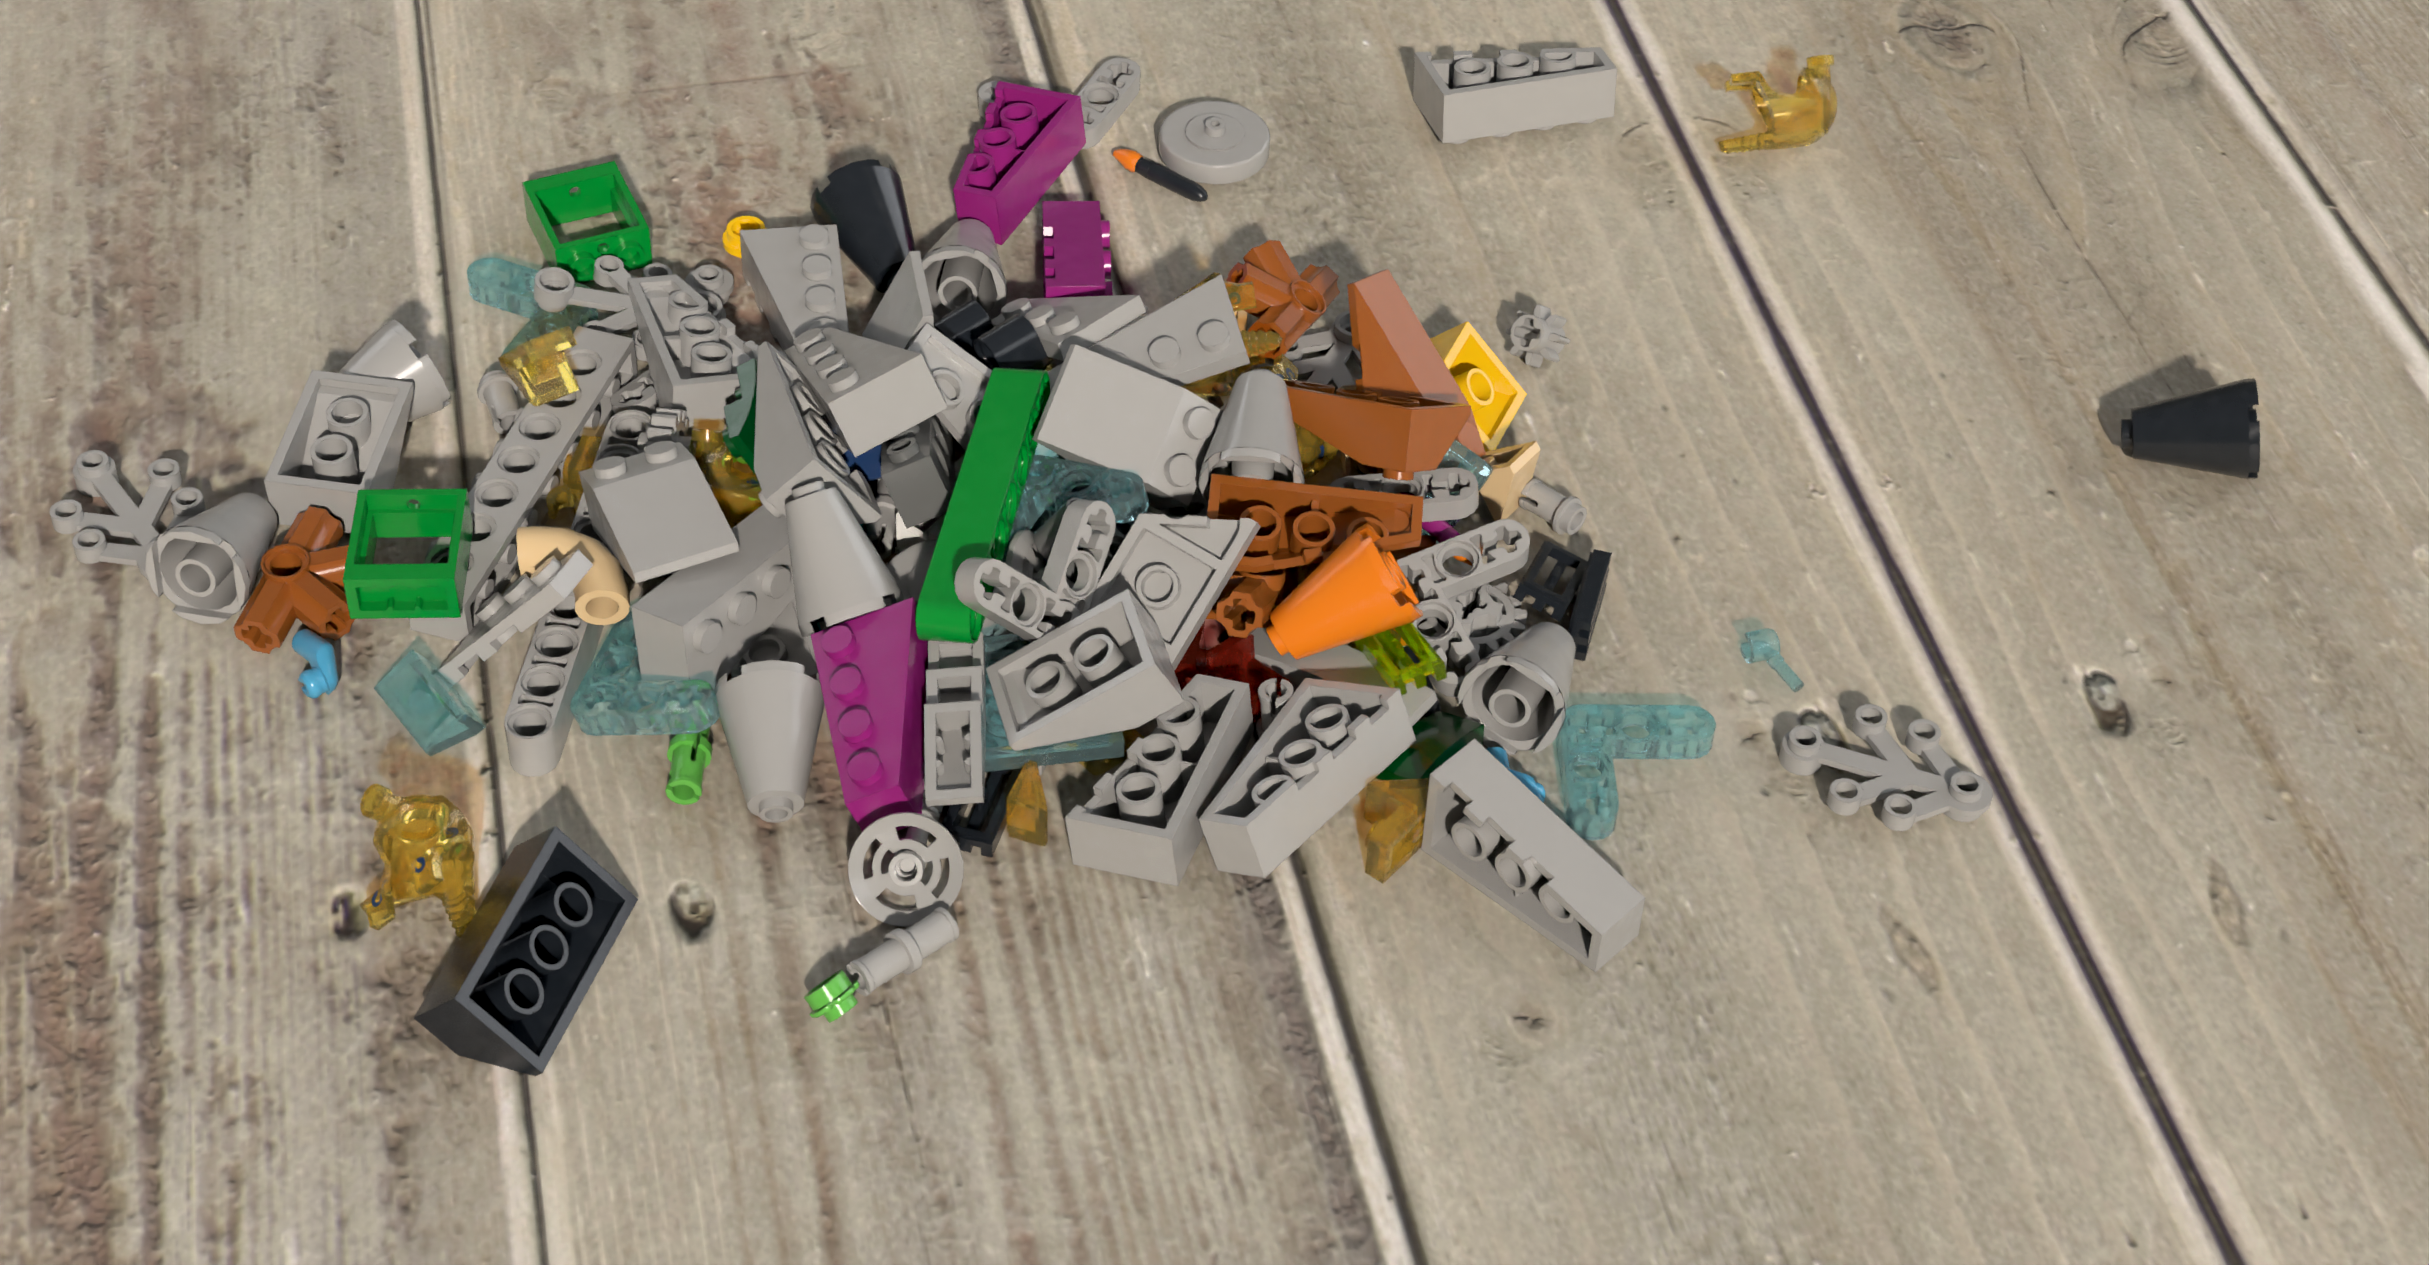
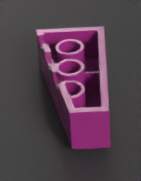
M998 81L995 87L996 98L994 103H989L985 111L986 122L983 129H978L975 135L974 151L967 155L953 188L958 221L963 219L979 220L990 228L996 244H1004L1086 144L1081 96Z
M1042 201L1044 298L1113 296L1112 281H1105V279H1111V250H1103L1110 249L1109 220H1101L1100 201Z
M914 597L811 634L844 802L862 832L871 823L889 814L898 812L922 814L925 760L922 756L924 704H926V670H928V641L920 640L917 636V603ZM909 826L896 827V829L898 831Z

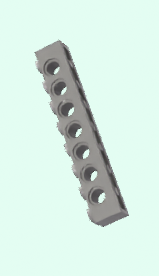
M577 326L568 342L560 345L556 353L555 362L546 375L539 377L534 394L526 406L518 409L513 426L504 439L497 441L491 460L483 472H478L473 478L470 492L468 493L473 532L461 618H409L411 630L462 642L480 621L475 615L478 608L494 593L500 592L502 594L519 567L516 542L518 527L544 526L606 428L608 421L614 415L610 402L612 395L637 378L634 338ZM440 537L438 540L432 541L428 547L423 564L447 563L451 537Z

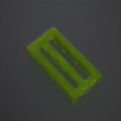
M1412 623L1397 627L1395 630L1421 661L1416 664L1404 651L1398 639L1394 638L1388 630L1375 634L1377 640L1401 670L1395 666L1372 636L1355 641L1357 647L1364 653L1390 688H1399L1402 695L1407 693L1405 685L1412 682L1417 689L1427 686L1425 676L1432 674L1436 681L1447 678L1444 661Z

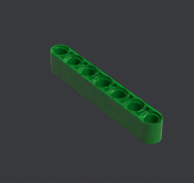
M996 367L992 370L918 599L916 632L920 640L975 644L979 639L985 616L965 606L958 599L955 592V576L960 564L968 558L981 557L1003 560L1038 445L1032 438L1050 396V377L1046 370ZM980 579V583L985 587V592L993 593L995 586H990Z

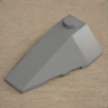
M677 274L629 278L627 287L660 408L686 411V419L689 420L687 435H690V437L696 438L704 434L722 432L727 428L724 406L737 401L735 390L740 388L736 366L753 358L757 361L758 345L753 340L747 342L741 340L735 334L736 326L729 319L719 320L709 312L708 301Z
M765 340L758 346L754 471L762 489L758 493L760 501L772 515L780 518L782 515L786 516L785 504L794 500L792 490L823 480L825 489L837 487L859 524L875 523L882 517L881 511L862 472L856 469L850 474V469L841 456L848 450L844 442L833 433L828 424L821 418L825 411L800 369Z

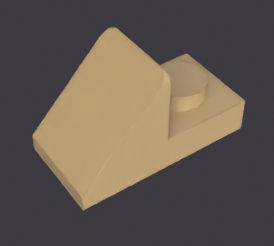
M1537 441L1486 451L1485 455L1458 467L1469 470L1476 476L1479 496H1483L1494 521L1507 519L1520 507L1519 498H1526L1521 492L1526 484L1532 480L1541 451ZM1459 491L1450 492V495H1452V496L1460 495V492H1459Z

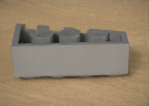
M1601 47L1542 49L1540 57H1532L1529 54L1518 52L1517 49L1499 50L1498 58H1472V51H1453V59L1431 60V52H1414L1413 101L1442 144H1462L1469 139L1487 136L1506 137L1513 132L1532 129L1549 130L1557 125L1576 122L1589 124L1597 119L1614 117L1617 68Z
M810 224L801 227L739 230L743 277L747 285L752 287L755 293V302L760 312L765 313L769 321L770 332L775 342H779L783 351L793 346V341L800 334L814 328L823 330L831 327L849 333L837 224Z
M831 327L823 330L820 328L808 330L795 338L793 346L784 350L788 360L800 369L824 409L825 413L822 417L836 435L842 439L854 457L865 453L948 408L921 353Z
M764 505L760 506L732 528L738 541L739 552L678 570L631 606L643 695L680 709L682 703L689 700L706 702L714 693L719 678L726 673L727 676L731 673L732 668L739 660L741 661V658L749 648L753 647L755 641L765 633L792 601L791 599L795 596L785 515L777 518Z
M1202 674L1194 676L1182 690L1185 702L1158 716V726L1144 739L1140 737L1136 739L1126 750L1128 759L1113 775L1107 772L1093 786L1094 796L1084 807L1076 805L1065 817L1073 865L1179 886L1204 835L1198 819L1234 773L1254 732L1249 683Z
M1305 678L1198 819L1217 871L1266 878L1416 741V737L1400 689Z
M1475 738L1430 773L1421 850L1594 972H1597L1639 935L1645 897Z

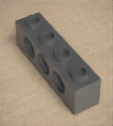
M936 415L883 442L881 446V477L907 529L946 514L955 487L954 437Z

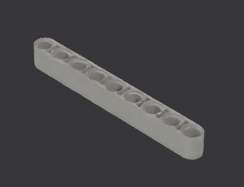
M624 410L613 415L605 428L594 463L611 456L627 458L637 455L639 435L641 432L647 433L648 427L651 428V416L639 410ZM583 492L571 530L594 538L606 547L592 528ZM573 590L564 601L539 619L505 715L504 728L509 760L513 770L520 775L528 777L541 776L555 769L559 763L604 625H593L578 617L575 612Z

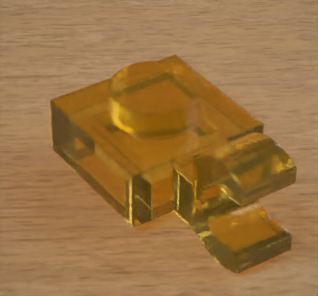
M582 435L574 455H567L563 466L564 485L553 488L546 497L549 519H555L558 511L564 507H573L575 517L583 494L579 472L592 468L602 437Z

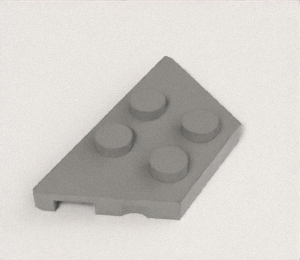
M1140 513L1099 580L1089 610L1129 589L1158 625L1175 671L1261 526L1251 518L1223 520L1210 519L1208 516L1186 515L1179 518L1168 517L1165 514Z

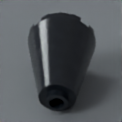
M875 159L856 161L835 170L827 176L830 184L821 193L818 187L812 194L810 208L818 225L837 224L839 248L879 292L886 293L909 251H916L903 184L896 168L890 164L889 168L881 166L879 160Z
M2255 378L2242 379L2132 408L2131 419H2121L2122 449L2132 448L2133 459L2244 479H2257V472H2259L2260 421H2257L2256 408L2253 409V405H2259Z

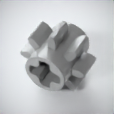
M1539 304L1536 305L1533 315L1518 310V319L1514 322L1512 328L1506 330V333L1511 335V340L1514 344L1510 354L1520 358L1525 357L1526 365L1540 368L1543 357L1556 363L1559 362L1558 354L1562 351L1565 344L1570 343V339L1565 337V332L1562 328L1567 322L1566 318L1551 315L1550 308Z

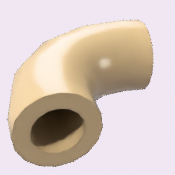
M518 527L516 542L521 576L526 574L530 578L537 568L550 557L554 556L560 561L579 549L593 566L573 589L575 612L578 617L593 625H610L623 620L627 616L630 607V593L623 568L619 560L600 541L565 527Z

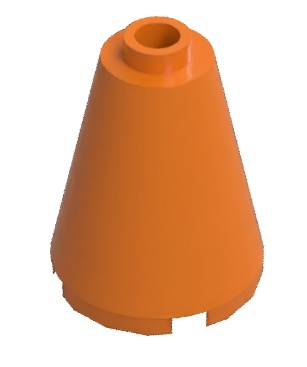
M1366 523L1357 528L1271 611L1269 616L1272 625L1266 628V632L1274 647L1282 656L1290 652L1296 660L1412 623L1423 616V611L1415 606L1419 603L1416 594L1390 551L1387 553L1382 551L1380 553L1374 542L1381 539V537L1370 524Z

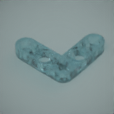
M482 258L473 262L467 269L470 296L479 303L531 319L504 349L501 358L503 371L515 379L518 389H533L539 377L546 375L555 362L556 353L560 345L568 342L577 326L583 327L585 323L597 320L598 310L568 304L560 312H547L539 307L534 297L521 296L526 292L534 290V279L537 272H539L538 270L499 258ZM577 282L574 283V286L592 289L586 285ZM546 333L561 334L560 337L546 340L539 338Z
M1034 455L1002 562H1006L1010 542L1017 531L1030 530L1045 509L1057 511L1071 498L1106 502L1114 512L1116 523H1127L1136 520L1138 515L1145 513L1149 507V499L1143 479L1133 472L1043 455ZM1082 485H1090L1089 487L1081 491L1067 493L1069 490Z
M632 611L623 620L613 625L570 703L571 712L581 731L586 735L693 734L708 729L720 717L715 692L711 684L705 680L641 681ZM622 668H625V669L622 670L621 672L612 675V674L615 673L616 671H618V670H620V669H622ZM649 704H653V705L650 706L649 708H647V709H645V710H643V711L637 712V711H639L641 708H643V707H645V706H647V705H649Z
M1579 704L1568 707L1564 725L1556 738L1567 825L1583 839L1599 840L1611 835L1615 829L1619 807L1613 759L1701 758L1712 749L1716 728L1714 717L1707 710L1692 705ZM1627 726H1640L1646 729L1650 735L1643 738H1635L1627 735L1622 729ZM1607 728L1612 729L1611 735H1606ZM1579 729H1584L1585 734L1579 733ZM1661 729H1666L1665 735H1660ZM1687 730H1692V734H1688ZM1580 765H1589L1597 768L1601 775L1586 778L1578 775L1573 768ZM1595 798L1594 807L1596 815H1590L1589 809L1585 808L1587 799Z

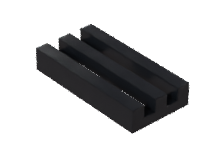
M1544 541L1522 578L1513 598L1523 602L1528 594L1535 598L1532 608L1541 612L1545 604L1555 608L1551 617L1561 621L1581 585L1588 561L1549 541ZM1548 556L1558 561L1542 586L1534 581ZM1568 565L1576 569L1561 596L1553 592Z
M1594 549L1593 553L1590 552L1568 631L1575 642V659L1586 660L1606 591V581L1612 555L1610 552Z
M986 756L985 770L992 772L985 785L984 803H977L966 828L959 825L969 804L950 805L942 825L960 843L961 851L971 853L973 846L981 848L982 856L992 858L1026 782L1027 765ZM1005 775H1010L985 832L980 831Z

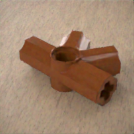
M1268 240L1260 246L1253 247L1243 257L1245 264L1238 262L1229 271L1225 285L1228 293L1236 291L1240 295V301L1236 304L1232 302H1235L1237 297L1232 296L1230 298L1231 304L1258 318L1247 331L1250 336L1249 348L1261 360L1273 358L1278 361L1325 313L1326 308L1339 295L1340 291L1337 287L1339 276L1327 265L1317 267L1312 264L1307 266L1299 275L1281 242Z
M309 506L305 512L298 513L282 543L269 549L262 556L260 564L263 576L234 625L236 638L246 643L252 651L270 654L272 649L280 648L296 618L323 639L332 638L336 641L350 632L351 625L355 619H350L343 584L349 545L336 547L343 535L342 523L332 517L326 509Z
M1296 567L1259 573L1234 571L1206 619H1216L1222 623L1227 630L1228 636L1247 638L1256 628H1267L1272 625L1269 614L1297 587V583L1302 579V571Z

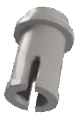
M494 370L482 376L477 388V394L480 401L487 405L496 432L507 435L513 426L515 415L520 408L516 397L518 388L512 376L504 371Z
M1539 479L1531 480L1521 492V494L1531 499L1519 498V506L1551 523L1552 529L1558 534H1575L1582 527L1586 519L1587 510L1582 506V501L1578 497L1570 496L1567 498L1543 484Z
M1276 678L1265 680L1258 688L1261 717L1256 723V733L1259 738L1293 695V686L1285 679H1282L1280 683L1281 696L1277 695Z

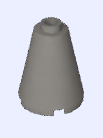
M975 219L960 220L953 224L921 258L934 322L969 300L978 302L990 319L993 320L1001 314V309L1006 304L1008 293L995 239L990 228L983 222Z
M394 319L383 325L338 372L413 382L414 392L407 423L440 411L450 404L448 401L451 398L449 390L436 366L427 353L421 356L410 345L416 339L400 322Z
M1253 369L1241 374L1235 381L1199 472L1198 485L1202 496L1207 501L1209 498L1211 474L1305 484L1287 385L1280 376L1270 370Z
M823 480L792 490L794 500L785 504L798 628L802 637H808L814 633L811 624L819 622L822 631L886 607L884 600L890 598L892 605L905 600L898 584L837 487L825 489Z
M240 493L164 531L156 538L146 553L145 571L151 589L158 598L164 594L176 606L172 611L184 619L199 624H220L228 620L244 607L261 568L262 556L267 552L277 527V516L273 507L259 495Z
M1551 622L1537 623L1476 663L1467 672L1458 692L1459 704L1462 701L1467 715L1465 719L1484 724V745L1490 748H1503L1510 755H1516L1518 750H1534L1533 754L1543 751L1557 738L1565 721L1576 653L1575 642L1566 629Z
M780 660L751 662L741 666V675L727 681V673L719 678L714 689L715 705L749 811L766 822L779 823L789 820L804 806L825 704L817 672L815 680L805 675L804 665L796 662Z

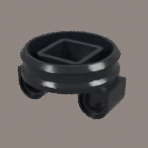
M969 300L934 322L936 330L991 370L996 367L1049 371L1064 362L1047 356L1032 324L1023 315L1018 313L994 327L983 307L975 300Z

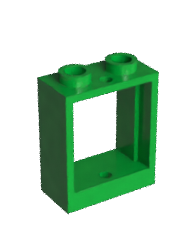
M615 161L522 182L526 218L549 267H557L568 271L574 278V284L594 280L595 260L600 256L612 255L618 257L624 263V269L627 271L644 268L652 263L649 227ZM578 187L576 192H569L572 188ZM613 212L621 230L560 244L551 226Z
M467 489L358 490L343 575L350 619L461 618L473 532ZM409 500H417L419 503L413 504ZM451 537L447 563L373 564L377 538Z

